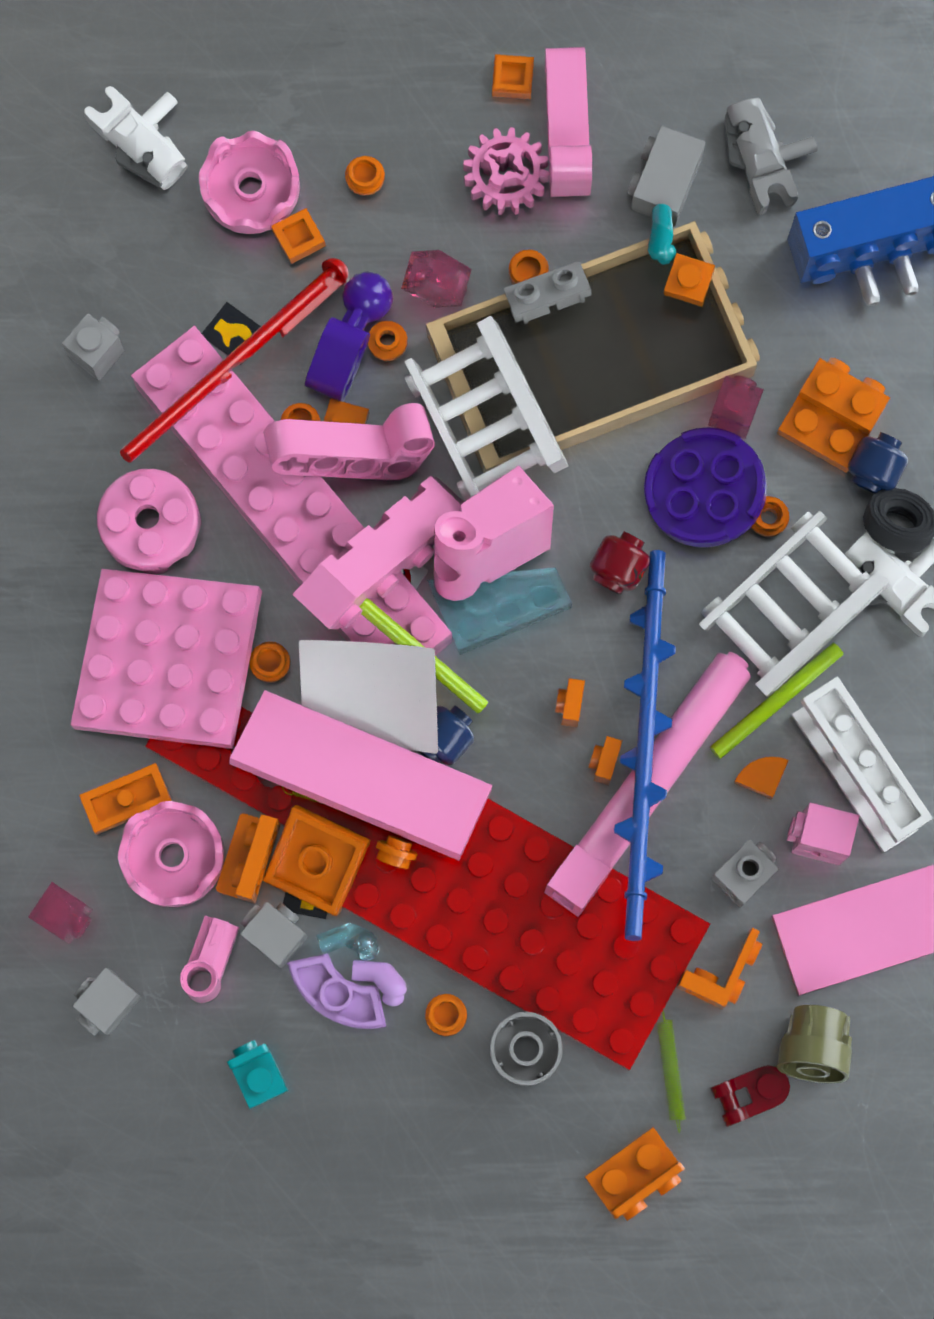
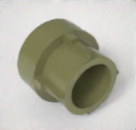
M800 1005L795 1007L793 1015L790 1017L787 1034H784L780 1041L777 1069L787 1076L809 1082L841 1083L849 1079L852 1058V1037L849 1036L850 1016L840 1010L820 1005Z

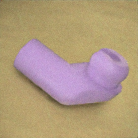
M353 960L352 981L374 982L383 993L382 1001L388 1006H398L404 1001V994L407 991L406 983L391 964Z

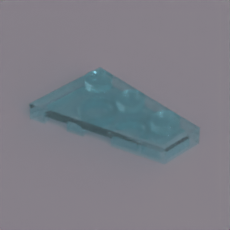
M556 567L509 572L491 583L482 582L472 596L458 601L443 598L434 587V579L427 580L444 622L452 632V639L459 655L572 608L571 599Z

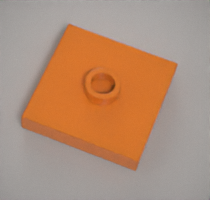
M295 805L290 812L262 881L334 916H338L371 840L299 805Z

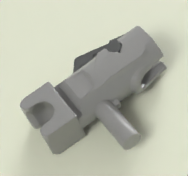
M749 98L730 105L725 114L729 163L732 166L745 169L750 184L749 193L756 212L759 215L766 213L770 202L769 193H778L782 197L784 204L788 207L794 205L798 200V191L790 169L787 170L784 162L817 152L815 138L812 136L783 145L782 141L777 142L773 133L775 124L764 108L760 98Z

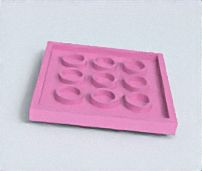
M101 569L71 726L76 730L233 749L262 596L260 587Z

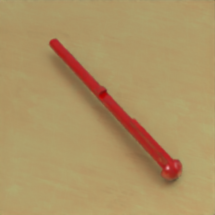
M329 258L323 261V272L125 445L120 450L122 458L128 463L133 462L216 387L232 378V374L229 372L231 369L253 356L276 334L280 333L282 338H284L347 282L349 271L346 264L337 258Z

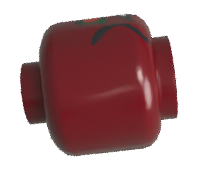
M623 531L620 538L614 535L605 536L590 563V568L595 574L593 580L619 595L624 590H635L650 564L649 555L642 550L645 542Z

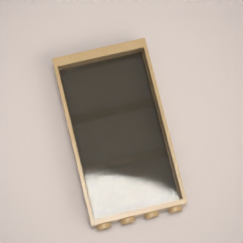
M695 221L673 229V241L671 244L675 246L676 253L714 264L710 254H713L710 238L706 231H699ZM649 239L581 264L592 290V295L586 297L584 303L579 302L560 310L557 309L556 304L549 306V314L532 319L524 324L523 321L515 323L506 294H502L426 324L427 338L439 363L477 343L476 338L482 335L477 323L492 316L498 323L561 450L754 376L757 367L756 362L760 361V356L753 339L746 340L741 326L744 325V318L736 302L731 304L725 290L729 289V285L721 267L715 268L702 307L664 295V288L674 259L665 265L660 264L657 260H652L647 250ZM484 357L444 379L452 399H455L495 378L494 373L500 371L494 357L489 360ZM502 392L459 416L467 435L470 436L512 414L511 409L515 408L517 404L511 393L504 395ZM519 428L475 451L482 472L485 473L529 450V445L534 443L535 440L529 428L524 431Z

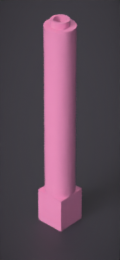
M728 652L727 655L718 653L671 716L672 728L659 733L655 738L652 783L666 789L667 793L750 680L751 675L747 670L749 665L742 657L733 652ZM634 770L631 771L578 845L576 844L546 886L544 893L577 917H579L612 868L631 844L615 834L614 827L615 824L632 817L635 783ZM660 802L650 807L649 817L652 815V813L660 804Z

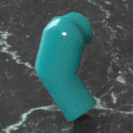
M658 204L652 209V228L647 250L652 260H657L660 264L665 265L672 262L676 256V248L671 244L673 241L672 210L667 204Z

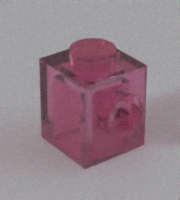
M439 249L412 251L401 289L434 308L462 306L472 269Z
M736 375L734 378L725 376L708 426L730 431L746 439L764 389L756 387L757 383L747 377Z
M51 882L28 917L70 944L74 937L79 939L88 928L92 920L89 915L93 909Z

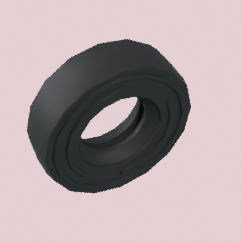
M899 488L892 490L882 489L870 498L863 515L864 526L871 538L882 547L894 552L910 554L920 552L930 544L934 537V510L926 500L913 492ZM897 513L905 516L913 523L914 528L898 526L889 520L886 514Z

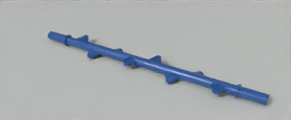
M652 550L649 555L648 585L644 590L647 596L646 606L630 614V622L645 629L642 672L624 681V688L640 697L637 746L620 756V763L635 771L632 817L615 824L614 827L615 834L631 843L628 890L624 893V898L627 899L624 938L629 941H639L642 939L644 900L647 899L645 882L663 874V865L647 856L650 807L667 798V790L652 783L654 735L672 728V719L656 710L659 663L676 653L674 645L661 639L663 597L666 595V589L664 588L666 553L662 550Z

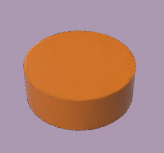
M522 250L516 253L509 263V279L513 285L549 272L546 258L535 250Z

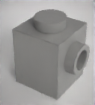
M89 313L85 315L62 342L68 357L98 381L102 379L125 352L118 337L120 331L106 318L101 317L98 321Z
M749 839L711 879L741 908L779 870L774 864L777 858L762 842H758L755 845Z
M268 902L262 908L255 905L241 922V925L245 927L240 933L241 936L280 969L285 966L308 938L306 933L295 925L299 917L281 902L276 908Z
M105 967L96 979L90 976L80 985L74 994L78 1000L73 1004V1007L81 1013L76 1020L95 1036L100 1030L104 1034L110 1035L142 996L114 972Z

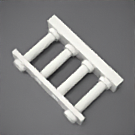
M492 316L477 323L482 333L480 337L476 338L477 343L422 371L421 367L412 358L404 361L410 374L404 376L407 385L415 398L421 395L462 478L461 481L457 482V486L465 501L517 466H520L525 471L536 464H539L540 467L547 464L554 473L569 466L498 323ZM484 357L487 360L494 357L500 371L494 373L495 378L439 406L430 387L431 385ZM502 392L504 395L512 394L517 404L515 408L511 409L512 414L457 442L447 421ZM519 428L522 431L529 428L535 440L534 443L529 445V450L476 478L474 477L465 456Z
M818 511L814 516L810 512L803 515L792 526L791 529L795 534L724 601L718 596L701 612L705 618L699 625L708 632L717 624L759 669L757 674L761 679L755 685L767 697L781 687L890 585L878 571L872 576L866 571L862 574L819 529L827 520L821 511ZM806 539L850 584L848 589L852 594L841 605L836 600L832 602L789 557ZM775 568L820 613L817 617L822 622L811 633L806 628L801 630L758 585ZM745 596L790 641L787 645L791 651L781 661L775 656L771 659L728 613Z
M838 676L800 701L804 707L791 716L857 815H860L859 818L883 853L916 833L918 828L933 819Z

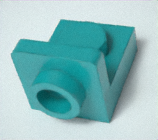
M254 1040L232 1051L235 1058L228 1060L227 1064L237 1080L249 1109L255 1108L289 1091L267 1044L264 1043L258 1046Z

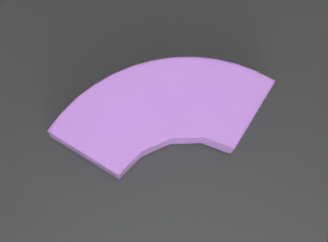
M328 953L287 962L290 974L299 992L323 1016L352 1028H386L377 985L361 986L346 980L334 968Z

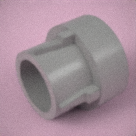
M520 1012L504 1019L495 1029L490 1043V1056L496 1071L508 1082L519 1086H533L547 1080L558 1068L563 1052L562 1039L554 1024L544 1016L532 1012ZM529 1037L536 1041L539 1052L535 1059L522 1061L516 1057L514 1044L518 1039Z

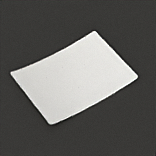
M299 641L302 706L407 750L438 753L435 650L433 648L352 641Z

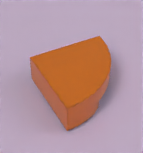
M781 757L757 759L741 770L734 783L772 799L789 760Z

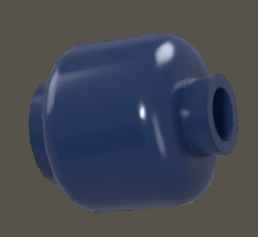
M880 432L878 438L871 436L863 437L848 463V471L853 475L851 482L874 494L882 489H895L909 461L906 454L899 450L902 442L883 432Z
M456 705L451 710L444 706H437L438 753L418 752L422 756L447 766L453 765L474 742L473 732L469 728L473 722L472 719Z

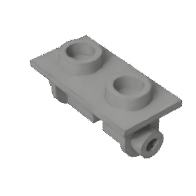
M580 261L503 288L515 323L523 321L524 324L532 319L549 314V306L556 304L557 309L560 310L579 302L584 303L585 298L592 295L591 287Z

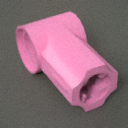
M204 917L188 963L180 974L181 987L190 999L195 1002L206 1003L217 997L221 990V979L238 935L239 927L215 917ZM198 972H207L212 977L210 986L200 992L192 990L190 981L193 975Z

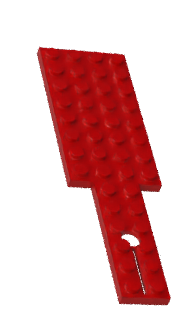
M242 706L234 747L252 715V712ZM149 739L145 745L148 750L263 815L276 818L280 825L284 827L292 808L295 805H299L370 839V844L354 882L342 905L344 909L521 1010L544 1016L554 1024L558 1031L628 1071L633 1066L711 924L645 887L647 899L644 900L642 939L639 941L626 940L624 935L627 899L624 898V893L628 890V877L613 868L579 917H577L544 893L547 884L574 849V846L490 799H487L463 854L458 861L326 804L313 801L311 798L309 800V797L305 799V796L304 798L294 796L292 790L285 787L282 789L281 785L273 788L264 786L258 780L257 775L229 764L234 748ZM393 835L412 842L411 850L418 853L416 860H411L408 869L392 866L378 860L379 849L376 848L378 840L387 841L388 836Z

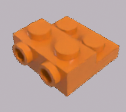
M831 357L828 361L819 358L780 425L777 434L847 473L848 463L860 440L863 437L869 436L891 397L884 394L886 388L880 382L869 377H865L862 382L850 375V367L841 360Z

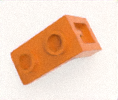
M753 927L749 930L723 987L716 984L719 979L717 976L696 967L694 973L688 970L683 973L677 989L721 1010L726 1007L728 1001L735 1004L745 984V981L739 979L746 963L753 966L763 943L756 941L760 931Z

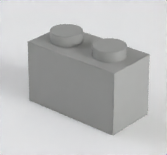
M662 125L656 138L649 136L641 159L647 161L642 173L635 171L627 194L633 196L631 210L652 217V209L656 205L667 204L672 210L673 226H676L702 160L706 141Z

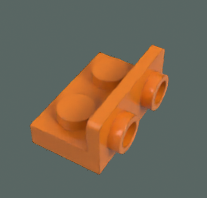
M245 813L240 814L216 886L218 893L253 904L256 903L281 826L276 818L261 814L260 818Z
M652 1127L586 1175L585 1179L614 1219L623 1215L628 1221L647 1207L643 1199L657 1190L662 1196L682 1182L677 1174L685 1168L681 1162L677 1161L655 1128Z

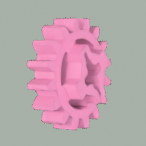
M510 127L507 136H502L499 129L495 128L492 139L489 140L483 134L479 136L480 148L471 145L468 148V156L471 159L464 160L463 171L468 173L464 176L465 187H473L471 190L472 200L479 199L480 197L483 198L484 210L489 209L494 204L497 205L498 215H502L505 207L511 206L513 213L516 215L519 214V204L524 203L527 207L532 208L534 206L532 195L534 194L539 197L544 195V186L541 183L549 181V171L544 170L548 167L549 159L548 156H539L542 152V144L540 142L529 145L530 133L526 132L521 138L515 137V129ZM525 157L532 166L533 175L529 173L528 168L523 166ZM508 167L513 169V172L507 171L505 175L499 173V170L505 172ZM480 168L483 169L484 174L489 176L487 186L480 176Z

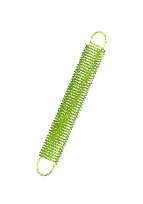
M664 1014V1022L657 1023L662 1024L657 1026L663 1027L657 1028H664L658 1030H665L659 1032H666L660 1034H667L661 1036L668 1037L658 1039H663L659 1041H664L659 1043H665L660 1045H666L660 1047H667L661 1049H668L662 1051H669L661 1053L664 1054L661 1056H665L661 1058H666L661 1060H667L662 1062H668L662 1064H669L663 1066H670L663 1068L665 1069L663 1071H666L663 1073H667L663 1075H668L664 1077H669L664 1079H670L665 1081H671L665 1082V1086H667L665 1088H669L665 1090H670L666 1092H671L666 1094H672L666 1096H673L667 1097V1101H669L667 1103H670L667 1105L672 1107L668 1109H673L668 1111H674L669 1112V1116H671L669 1118H672L669 1120H676L677 1123V1119L684 1120L686 1118L683 1117L686 1116L681 1114L685 1112L684 1105H682L684 1103H681L684 1101L679 1099L683 1097L682 1090H680L682 1086L678 1084L681 1082H677L680 1081V1073H678L680 1071L676 1069L679 1067H675L678 1066V1058H676L678 1056L675 1054L677 1052H674L676 1050H673L676 1049L675 1039H673L675 1035L671 1033L674 1032L673 1022H671L673 1020H665Z

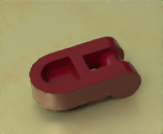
M767 1065L715 1085L710 1089L714 1098H719L725 1112L722 1118L726 1127H729L782 1104L789 1095L790 1083L786 1074L781 1073L775 1066ZM745 1087L751 1103L741 1107L735 1091Z

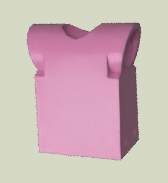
M517 466L463 502L460 511L447 512L437 518L434 524V587L443 598L452 601L464 600L472 596L482 582L491 583L550 549L554 505L520 466Z

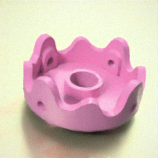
M248 131L244 135L233 139H227L224 136L217 138L211 144L206 160L199 172L200 190L206 209L219 224L234 232L257 234L271 230L272 225L282 221L292 213L298 202L300 179L290 148L284 141L271 139L257 131ZM254 177L259 179L262 183L261 188L254 194L243 193L239 186L245 178Z
M138 469L116 479L106 489L97 510L98 532L108 552L119 564L148 574L164 573L173 563L188 556L195 546L201 527V514L188 486L178 477L158 469ZM144 509H154L159 513V520L152 528L145 529L137 525V516Z
M165 801L151 807L148 811L136 813L128 820L124 827L118 851V861L129 887L141 898L151 904L162 907H182L198 901L213 889L224 865V846L222 837L215 824L202 810L183 803ZM171 844L179 845L184 850L183 861L175 867L165 866L161 860L163 849Z

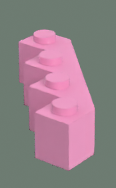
M428 477L419 485L417 493L410 500L404 496L384 512L382 519L374 528L368 525L346 543L345 548L336 558L330 555L322 561L292 595L328 629H339L341 626L345 629L348 628L361 615L362 609L359 606L366 598L376 599L378 595L381 598L386 597L399 583V579L396 576L402 569H412L414 566L421 568L429 561L435 553L432 546L434 545V524L437 518L447 512L460 511L461 504L464 501L439 478Z

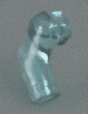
M347 923L316 935L323 954L346 946L353 951H357L359 959L368 961L375 958L379 953V947L376 944L378 939L374 933L353 923Z

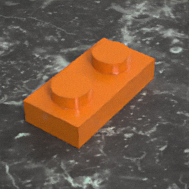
M156 763L79 795L96 835L128 822L136 813L148 811L151 807L161 802L172 801Z

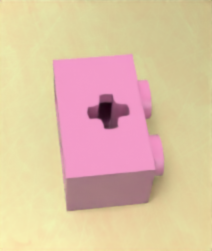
M810 802L802 812L797 811L796 816L792 817L787 835V841L793 842L791 853L835 865L842 864L851 854L860 815Z

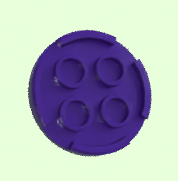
M695 428L682 432L681 436L669 442L659 453L654 455L646 472L644 495L653 520L670 538L688 546L715 547L737 539L756 522L765 504L767 479L758 455L740 436L720 428Z

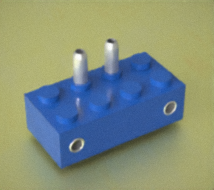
M934 176L796 212L787 241L800 283L811 280L813 284L825 283L834 279L837 273L850 270L852 274L857 276L864 302L868 306H874L879 303L880 295L871 269L875 263L889 260L890 264L895 265L902 291L907 296L915 295L918 292V284L910 258L913 256V253L927 250L929 254H934Z

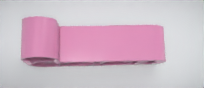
M585 47L545 48L550 197L590 196L592 186V148L589 145Z
M409 403L396 408L383 425L285 419L269 424L263 432L271 467L274 472L283 475L401 480L413 475L435 446L425 407L417 403Z

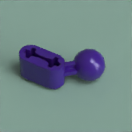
M366 271L355 274L346 283L342 297L347 312L342 321L331 317L326 324L304 383L305 387L340 402L345 400L369 341L370 333L364 331L367 323L381 320L389 312L393 303L392 289L388 281L377 273Z

